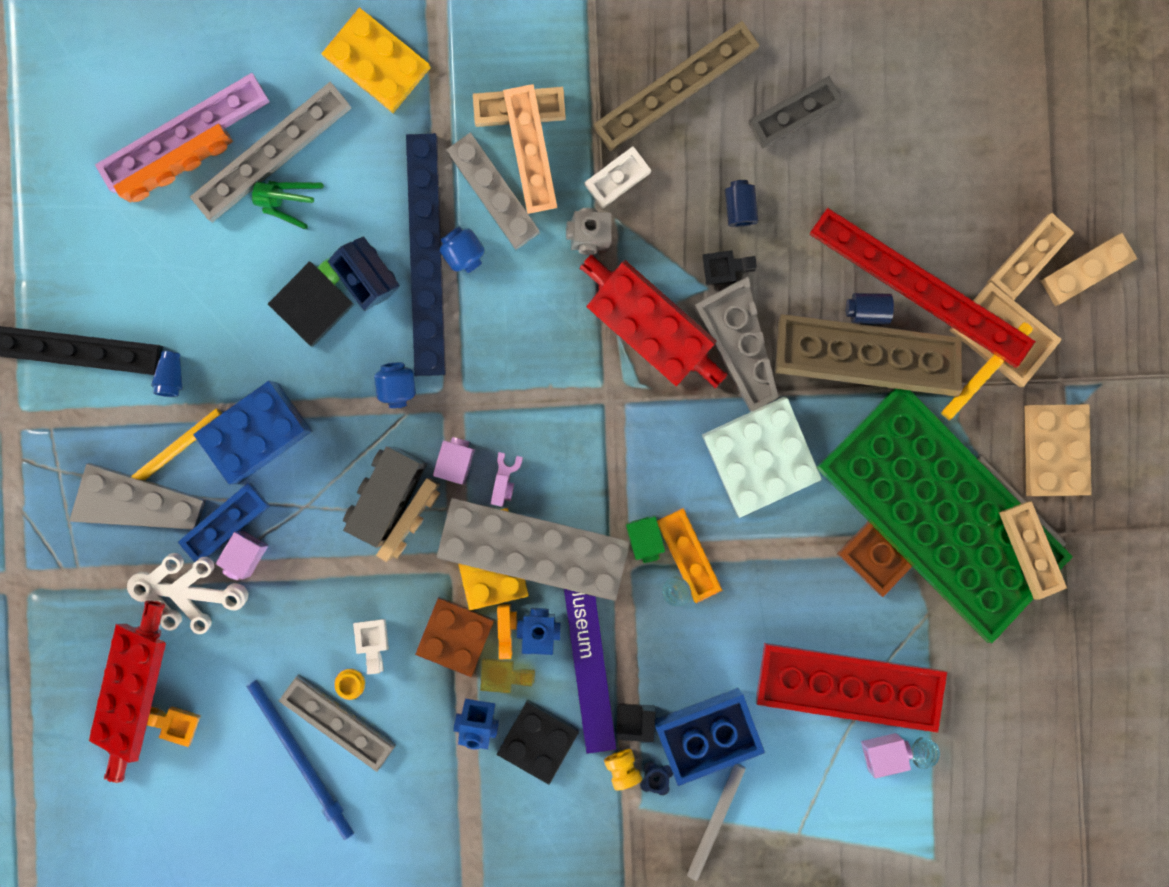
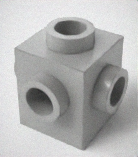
M582 208L579 211H575L572 220L566 223V240H571V250H579V253L584 255L596 254L597 251L607 252L611 244V213L597 212L594 208Z

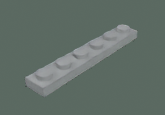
M329 82L192 194L190 198L206 218L213 223L252 191L257 182H263L347 113L351 106L335 86Z

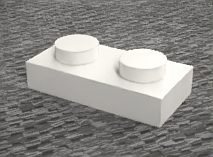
M633 146L585 182V186L603 209L651 173V169Z

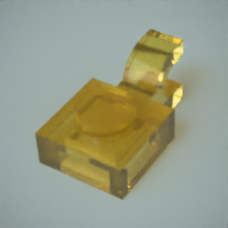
M484 658L482 660L480 691L511 693L512 684L532 686L535 682V670H513L514 661Z

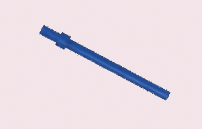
M256 679L246 686L324 808L322 813L327 821L333 822L343 840L348 839L354 832L342 814L343 808L338 800L334 802Z

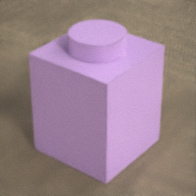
M452 437L451 442L443 441L433 476L465 484L475 449L468 447L470 442L456 437Z
M243 530L234 532L217 560L216 565L223 568L222 573L231 579L239 580V578L251 577L269 545Z
M897 733L861 741L867 769L875 779L911 770L909 760L913 759L911 747L908 741H904Z

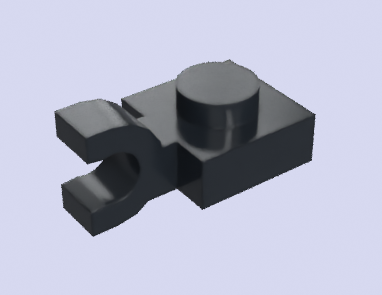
M733 250L702 254L706 286L736 282V273L755 272L757 269L755 256L734 259Z

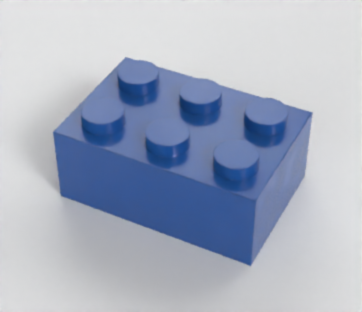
M268 380L193 435L226 482L232 485L240 484L313 431L277 382Z
M739 688L655 719L656 730L678 786L765 753L746 700Z

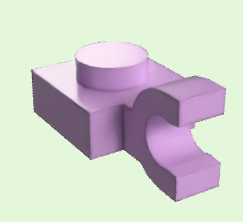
M499 452L497 458L499 468L491 504L503 507L505 501H511L514 483L509 482L510 474L521 467L523 457L516 456L515 464L508 467L504 463L505 453Z

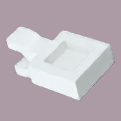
M386 619L353 623L356 654L366 653L367 675L381 673L384 671L380 651L389 649Z

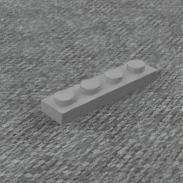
M471 132L446 149L448 155L515 250L540 234L535 223Z

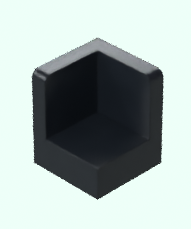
M618 704L617 740L654 742L656 715L654 705Z

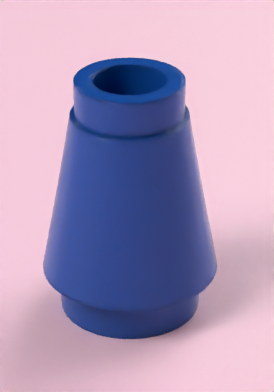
M161 352V357L151 386L154 387L153 394L162 397H179V391L183 390L179 353Z

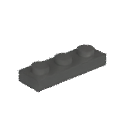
M827 76L749 120L748 124L762 149L840 107L844 101L830 76Z

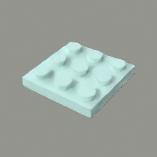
M782 397L702 434L736 515L739 518L822 480L786 397Z

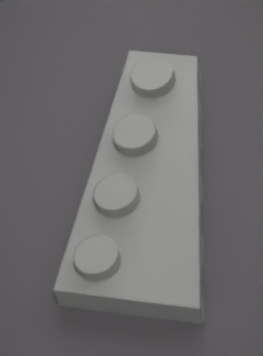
M746 277L695 304L694 308L706 331L717 340L714 346L749 411L752 412L778 399L779 396L770 361L767 357L755 301L753 302L749 278Z
M88 463L85 466L69 522L193 529L200 522L206 499Z

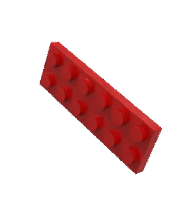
M764 643L755 703L759 706L938 733L947 672L940 669Z

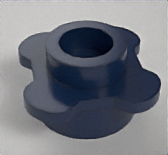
M652 761L647 762L644 765V779L640 782L641 789L645 792L651 791L659 793V795H666L670 790L669 778L673 776L671 767L669 765L658 766ZM655 776H659L658 781L654 780Z

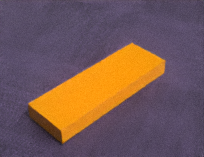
M684 508L658 519V527L694 602L698 603L723 591Z

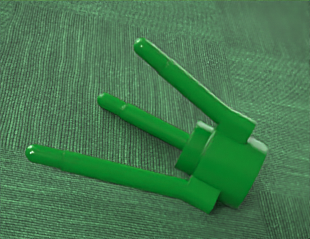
M270 180L268 184L257 182L253 188L252 202L254 206L263 207L262 211L264 214L274 215L302 229H307L308 225L275 209V207H280L283 199L307 203L314 202L313 197L284 193L282 189H321L324 187V184L321 182H275Z

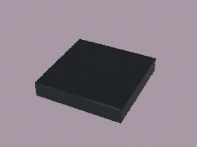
M310 261L268 303L311 347L355 305Z

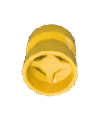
M632 749L615 752L604 759L606 769L612 773L611 782L616 791L633 787L642 781L639 769L634 766L635 757Z

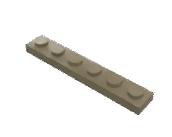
M739 22L594 123L593 128L609 151H613L758 50L759 43L744 22Z

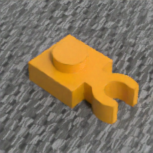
M499 604L497 607L499 659H511L512 630H517V611L512 612L511 604Z

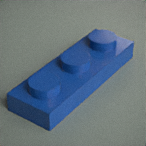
M247 483L181 538L178 543L194 562L200 557H210L230 540L234 532L241 531L270 505L252 483Z

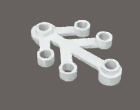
M171 553L153 572H138L127 583L128 593L133 599L139 602L153 600L165 604L160 624L165 630L169 631L178 627L182 621V616L178 611L171 610L160 596L170 597L191 620V630L196 634H204L211 627L212 620L207 614L202 613L191 600L222 603L229 610L240 609L248 600L247 589L238 583L228 585L225 590L190 586L200 577H207L213 571L214 562L209 557H200L193 564V567L174 583H160L166 575L177 573L184 565V559L180 554ZM169 559L174 560L177 563V567H172L169 564ZM199 563L205 564L208 571H203L199 567ZM138 584L143 585L146 589V592L142 591L139 588ZM228 596H234L237 603L232 602ZM168 616L175 620L174 624L167 620ZM197 620L203 621L205 627H200L197 624Z

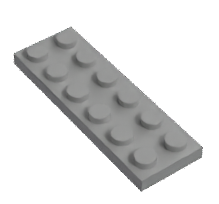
M451 498L436 558L616 601L630 541Z

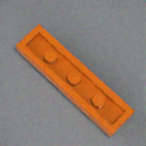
M218 123L113 185L119 197L130 203L142 201L149 196L151 190L158 186L163 187L171 184L178 174L196 169L201 165L202 160L211 155L216 156L223 153L227 149V145L231 144L233 140L229 133Z

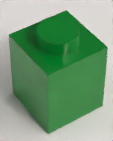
M652 515L625 523L635 560L642 559L643 563H649L660 559L659 554L664 553L665 548L656 516Z

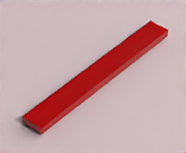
M828 207L809 234L1014 368L1019 367L1036 342Z

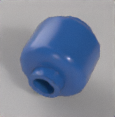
M459 226L441 239L443 244L439 249L440 254L453 271L459 272L465 269L467 273H470L482 264L479 258L483 256L485 248L472 229H462Z
M403 362L381 365V370L374 374L377 399L380 402L388 403L389 408L407 406V401L416 395L412 369L405 367Z

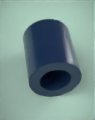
M748 180L730 182V187L725 189L728 226L745 227L757 224L759 221L755 185L749 184Z
M853 293L852 298L846 301V317H851L852 323L890 324L894 312L893 296L889 293Z

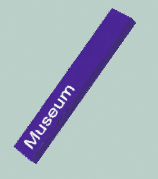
M564 589L586 754L617 750L596 596Z

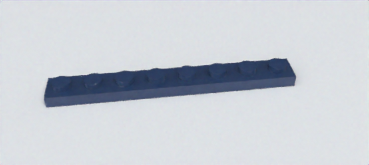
M436 133L406 134L414 376L446 375L442 255L439 251L441 246L438 139Z

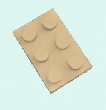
M990 282L986 284L973 301L1016 329L1023 322L1028 323L1033 328V331L1028 336L1036 342L1019 367L1014 368L1004 361L997 369L1018 387H1024L1062 339ZM953 327L949 330L955 336L960 337L965 344L986 361L994 355Z
M1089 404L1024 406L1026 496L1091 495Z

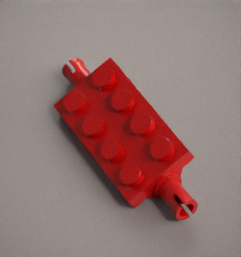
M591 254L584 261L585 264L580 266L579 269L599 285V291L586 307L676 387L690 371L698 372L714 389L726 378L728 374L708 358L709 354L707 352L715 345L717 340L630 263L624 260L615 271L611 272Z
M147 600L144 602L145 606L140 626L132 627L126 623L115 625L89 737L90 742L108 751L110 754L106 773L104 774V779H107L109 782H123L127 763L139 760L166 642L160 640L161 630H159L165 604L159 601Z

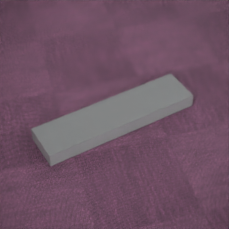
M300 675L295 677L279 699L280 703L376 772L396 746L395 743Z

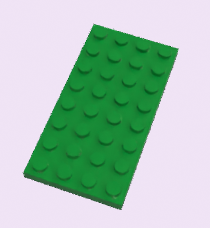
M894 388L816 467L987 643L992 644L1034 599L999 512L1021 503L912 391ZM1042 525L1058 567L1061 570L1073 556Z

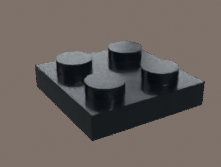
M527 700L496 755L550 785L579 734V729Z

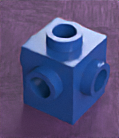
M531 608L530 613L524 614L523 620H518L517 639H522V654L553 655L554 640L560 641L561 622H555V614H549V609ZM540 627L544 630V632L540 634L536 633L534 631V628Z
M465 698L462 714H456L454 732H459L458 745L474 750L480 748L488 750L490 738L497 737L499 720L494 719L495 703Z

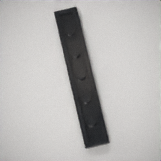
M0 326V357L154 375L161 352H163V346Z

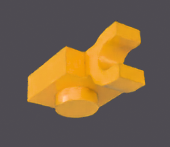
M151 706L147 726L160 728L159 738L189 747L201 715L173 706L165 714L163 710Z

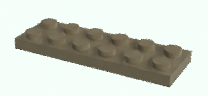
M781 314L778 322L775 373L958 397L962 392V343L960 337Z

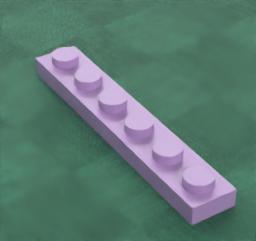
M250 73L98 162L95 166L109 190L116 193L113 185L216 124L219 123L225 129L270 103L254 74Z

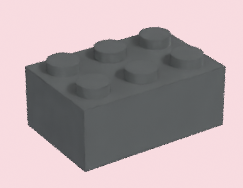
M386 446L384 451L379 449L371 466L375 467L371 477H365L359 486L357 494L361 496L356 506L351 505L343 518V522L346 523L343 531L376 548L382 546L399 521L428 463L397 447Z

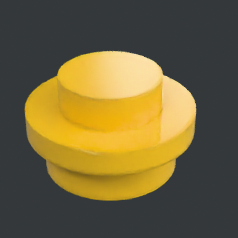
M345 669L337 675L334 686L340 697L352 700L363 693L366 683L361 672L356 669Z

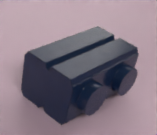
M364 236L342 245L328 260L329 265L337 273L363 311L387 300L400 287L395 275L388 270L379 258L376 249L368 243Z

